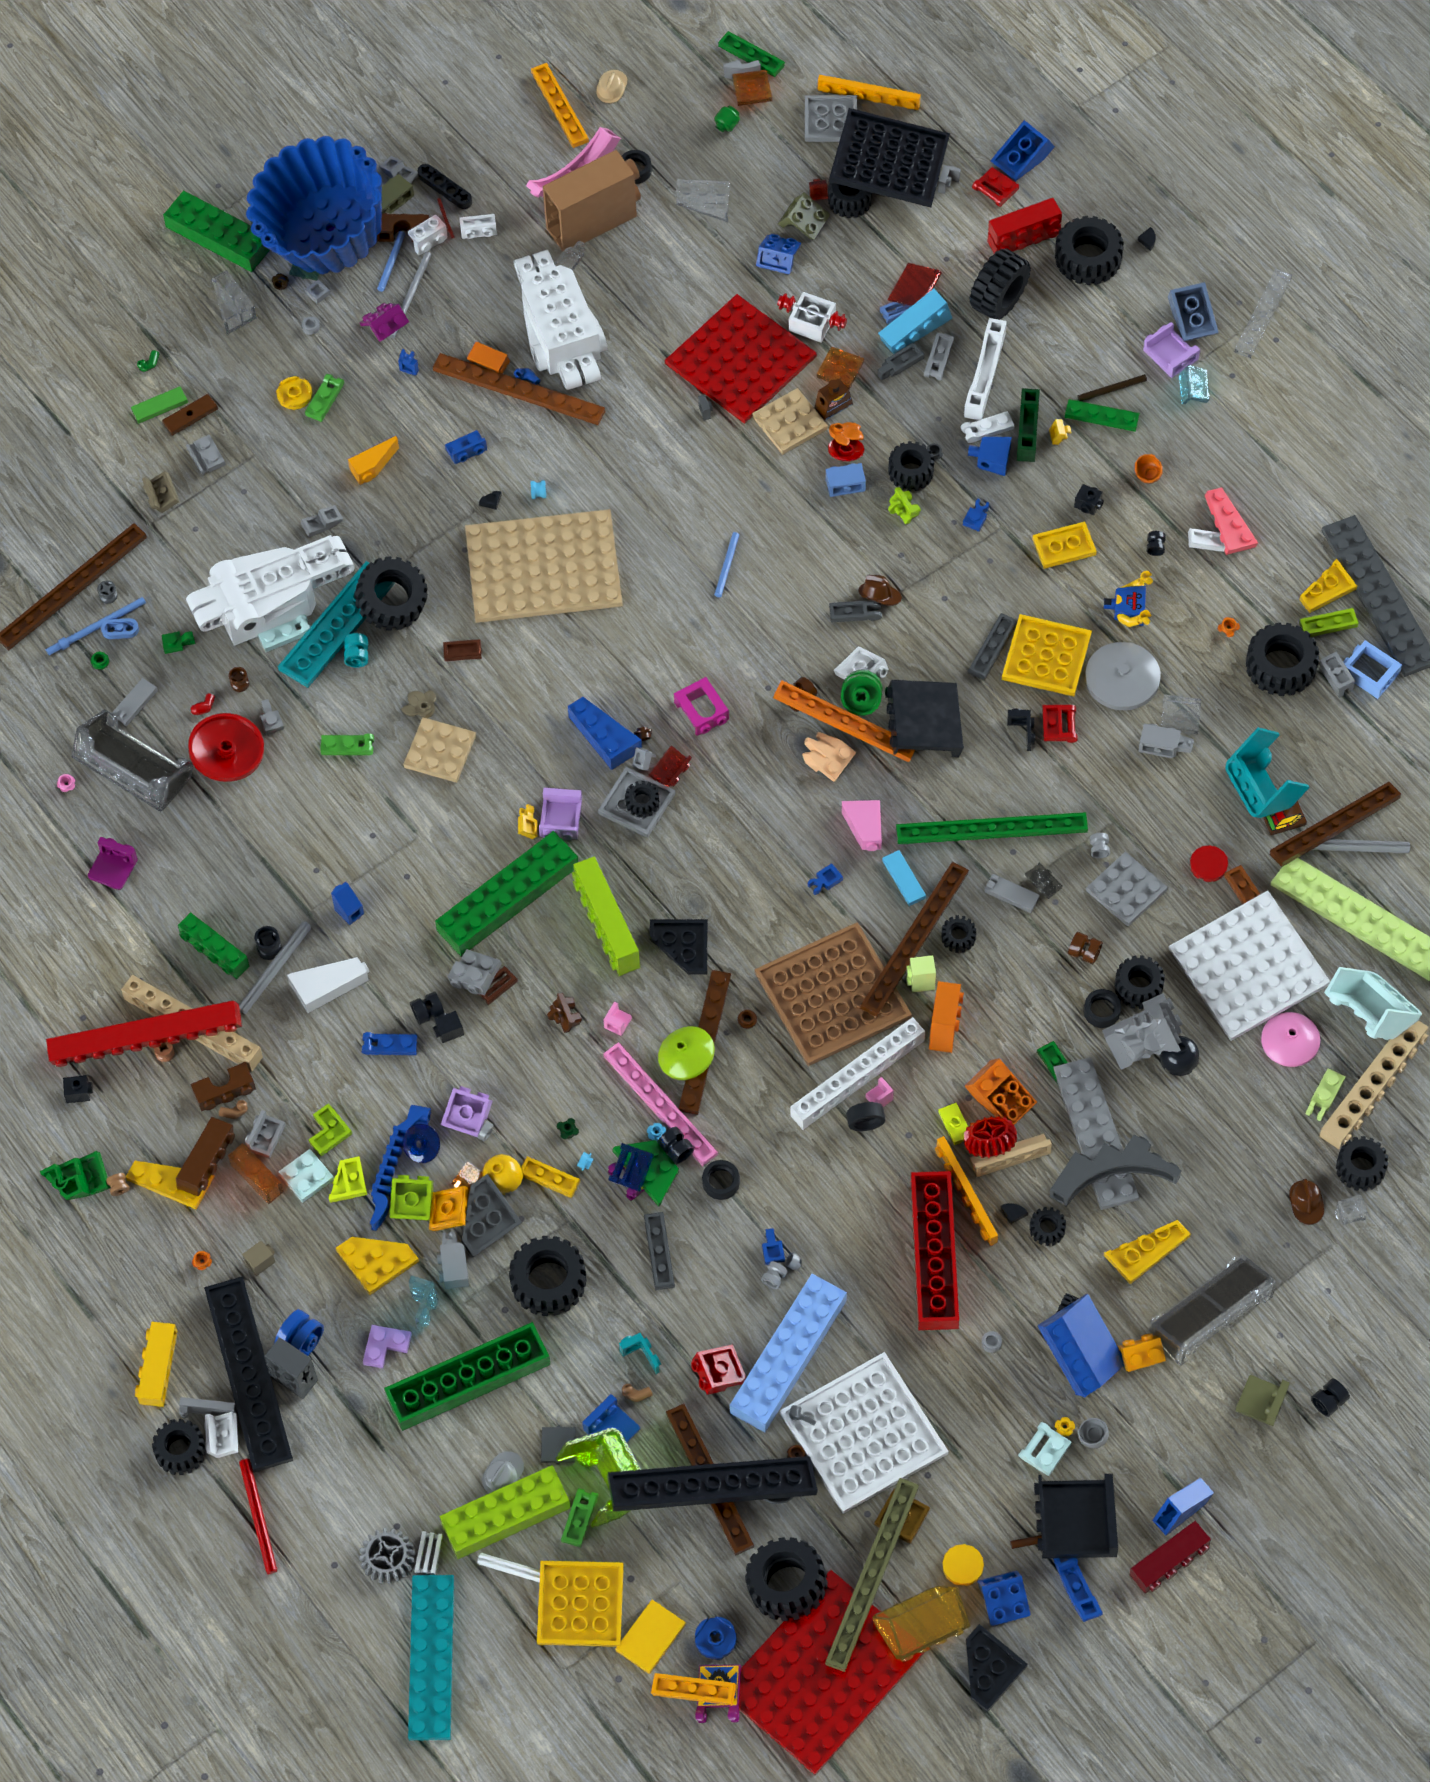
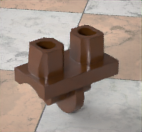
M558 993L557 999L550 1006L551 1011L548 1012L547 1017L549 1020H555L556 1024L560 1023L564 1033L570 1032L572 1027L579 1025L582 1018L580 1013H571L570 1011L575 1007L574 998L564 997L563 993Z

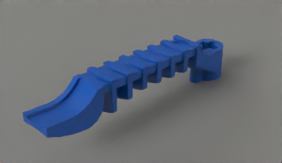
M411 1105L407 1120L393 1127V1135H390V1143L386 1146V1154H383V1162L379 1166V1173L376 1174L375 1184L373 1183L371 1196L375 1204V1211L370 1225H372L371 1230L373 1231L378 1230L389 1212L386 1196H391V1176H394L395 1172L393 1166L397 1167L398 1164L397 1157H401L402 1154L400 1147H405V1138H410V1135L416 1129H427L431 1118V1108Z

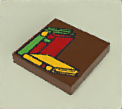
M1298 801L1290 809L1263 817L1270 835L1299 828L1307 824Z

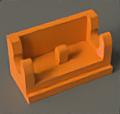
M475 342L467 357L472 363L476 362L502 374L510 363L507 354L479 342Z

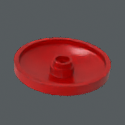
M220 713L206 717L194 727L189 737L188 753L194 767L204 776L216 781L232 782L246 778L259 767L264 755V740L259 729L250 720L237 714Z

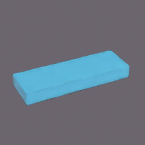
M900 850L882 858L884 865L909 906L926 899L925 892Z

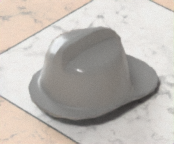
M511 1451L498 1454L483 1474L482 1484L484 1489L491 1493L518 1481L524 1470L522 1458L517 1453Z

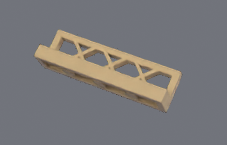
M1044 1134L1016 1142L1015 1147L1011 1148V1151L1005 1152V1155L1000 1154L997 1157L991 1156L990 1158L972 1156L970 1157V1163L977 1178L1051 1154L1052 1143L1050 1139H1046Z

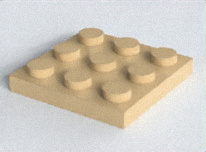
M798 388L752 413L754 420L782 455L828 430V425Z
M423 717L404 761V768L457 783L475 740L476 732Z

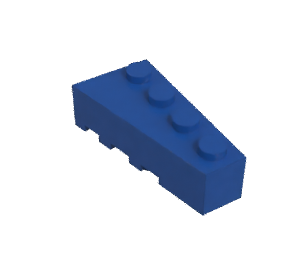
M581 697L568 705L570 720L611 770L632 758L636 747L642 748V740L586 698Z

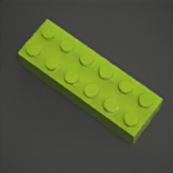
M595 856L573 864L574 888L576 892L580 891L581 903L589 911L587 912L589 921L595 924L596 928L594 930L597 938L602 939V948L605 955L609 954L611 959L609 963L612 970H616L618 976L639 969V950Z
M553 1465L439 1517L457 1559H460L571 1509L570 1500Z

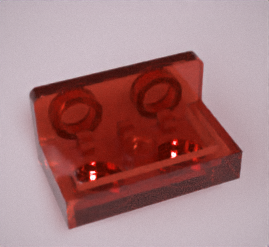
M671 745L648 775L667 787H674L680 780L678 777L680 773L686 772L690 767L689 761L692 757L690 755L685 757Z

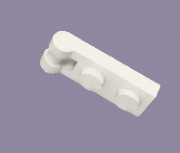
M1008 411L961 425V430L966 434L965 438L968 443L982 440V437H992L1014 429V423Z

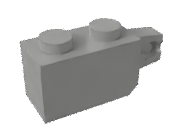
M1144 724L1138 752L1173 758L1177 752L1191 753L1194 739L1180 735L1181 731L1172 727L1165 728L1156 724Z
M454 1231L444 1232L440 1252H437L438 1264H442V1271H439L440 1283L444 1282L445 1289L469 1286L464 1245L457 1242Z

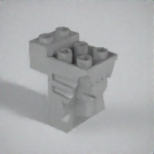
M1164 993L1143 1002L1144 1011L1102 1030L1121 1070L1142 1058H1150L1152 1054L1160 1055L1162 1051H1181L1178 1045L1181 1043L1178 1034L1182 1033L1180 1026L1183 1023L1178 1014L1174 1015L1172 1009L1175 1007L1170 998L1166 999Z

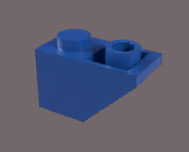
M347 882L333 889L331 895L334 909L351 925L364 914L363 905Z

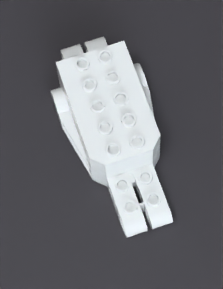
M548 250L532 254L533 262L530 256L514 260L517 276L521 283L523 312L530 350L538 371L548 369L550 375L559 373L566 390L582 386V379L585 385L601 380L596 360L601 359L600 352L607 350L606 339L597 319L587 306L572 269L562 265L555 267Z
M330 535L295 550L282 547L232 560L220 561L210 569L209 574L211 577H208L209 586L190 593L186 601L201 631H210L224 625L235 646L258 637V634L295 620L300 615L310 616L316 606L313 589L351 574L355 566L341 538Z

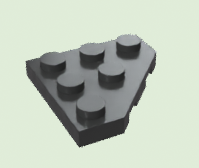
M488 1174L473 1183L469 1190L466 1220L461 1242L470 1255L474 1257L522 1223Z

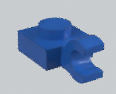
M773 1228L765 1229L767 1243L762 1244L765 1265H768L771 1261L777 1263L785 1262L782 1240H775Z

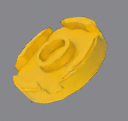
M297 376L282 380L276 390L277 399L281 406L292 410L305 407L311 401L313 395L310 383L306 379L303 380Z
M966 1544L955 1545L950 1548L944 1555L942 1562L943 1573L946 1578L956 1585L968 1586L977 1582L982 1576L984 1568L983 1557L980 1552L973 1546Z

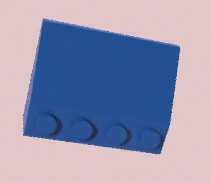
M1085 1294L1037 1325L1072 1389L1078 1396L1086 1397L1100 1388L1124 1366L1122 1353L1088 1294Z

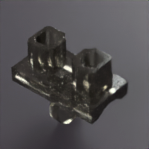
M1040 862L1033 869L1025 873L1028 880L1047 899L1051 898L1063 887L1052 875V872L1046 869Z

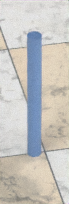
M403 231L398 233L377 289L381 292L386 287L404 240L405 232Z
M736 532L732 533L714 594L719 598L722 597L739 539V534Z

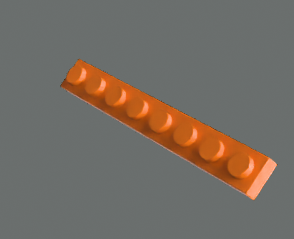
M781 680L773 696L774 699L894 755L893 747H890V731ZM899 749L894 756L910 762L915 750Z

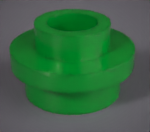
M96 652L91 657V665L95 669L101 670L109 665V657L104 652Z

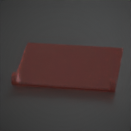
M908 263L891 292L888 301L909 306L914 305L934 288L942 272L937 269Z

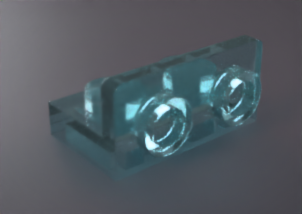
M1188 365L1180 372L1178 377L1180 381L1181 402L1186 404L1191 399L1207 403L1210 400L1207 370Z

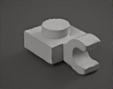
M268 699L261 701L265 714L260 715L266 735L283 730L284 726L278 710L272 712Z

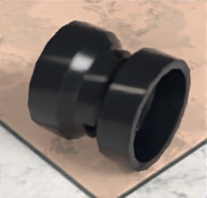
M1151 531L1148 533L1146 552L1149 555L1161 556L1165 553V533L1161 531Z

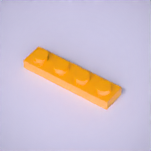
M655 1673L651 1694L653 1696L733 1706L737 1685L731 1682Z

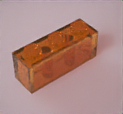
M243 1143L228 1155L230 1165L268 1204L284 1192L282 1183Z

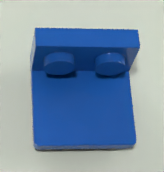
M776 234L767 235L759 246L756 266L790 274L794 255L800 248L801 242H797L793 238H781Z
M612 1394L582 1422L583 1430L611 1456H614L640 1430V1426L618 1407L617 1399Z
M1017 1570L977 1581L978 1587L984 1596L991 1626L1031 1615L1023 1579Z

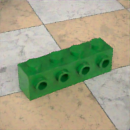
M191 912L178 924L179 936L185 942L192 944L198 952L206 955L212 963L219 965L226 974L233 976L236 980L250 967L248 958L243 952Z

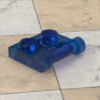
M622 1143L620 1146L621 1152L614 1171L608 1180L640 1192L654 1154ZM630 1152L632 1154L630 1156L623 1178L621 1179L619 1177L621 1175L628 1153Z

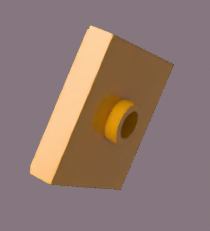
M461 1186L433 1192L429 1223L431 1231L465 1225L469 1188Z

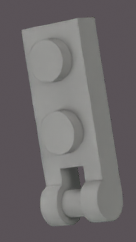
M937 332L925 368L924 377L930 378L932 376L936 377L937 380L943 379L945 367L953 346L954 336ZM932 367H938V370H933Z

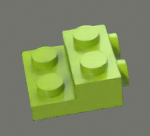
M398 1175L397 1178H392L390 1218L430 1221L434 1181L429 1180L428 1176H417V1180L409 1179L410 1175Z

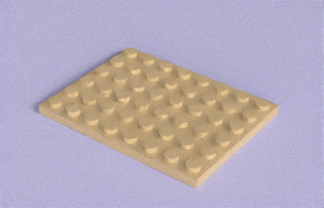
M610 509L465 525L476 623L623 606Z

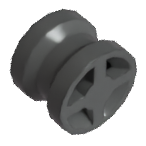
M102 581L97 587L99 598L103 603L110 604L117 599L118 594L112 581Z

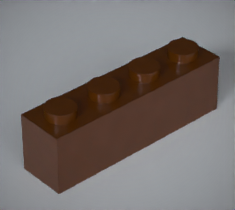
M214 1117L210 1118L176 1177L177 1189L199 1196L201 1191L207 1188L209 1177L215 1174L219 1160L224 1158L228 1144L231 1145L234 1141L235 1134L233 1133L232 1124Z

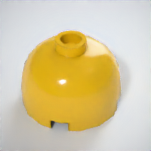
M505 1154L491 1157L485 1163L482 1170V1176L488 1174L502 1195L515 1191L523 1179L520 1164L514 1158Z

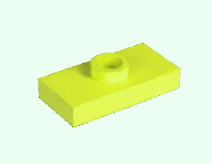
M957 1102L938 1109V1113L953 1144L957 1145L964 1142V1132L968 1125Z

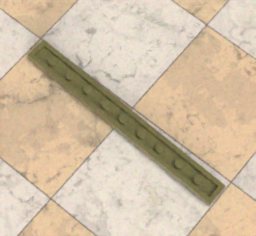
M899 1478L825 1665L843 1672L846 1671L918 1491V1484Z

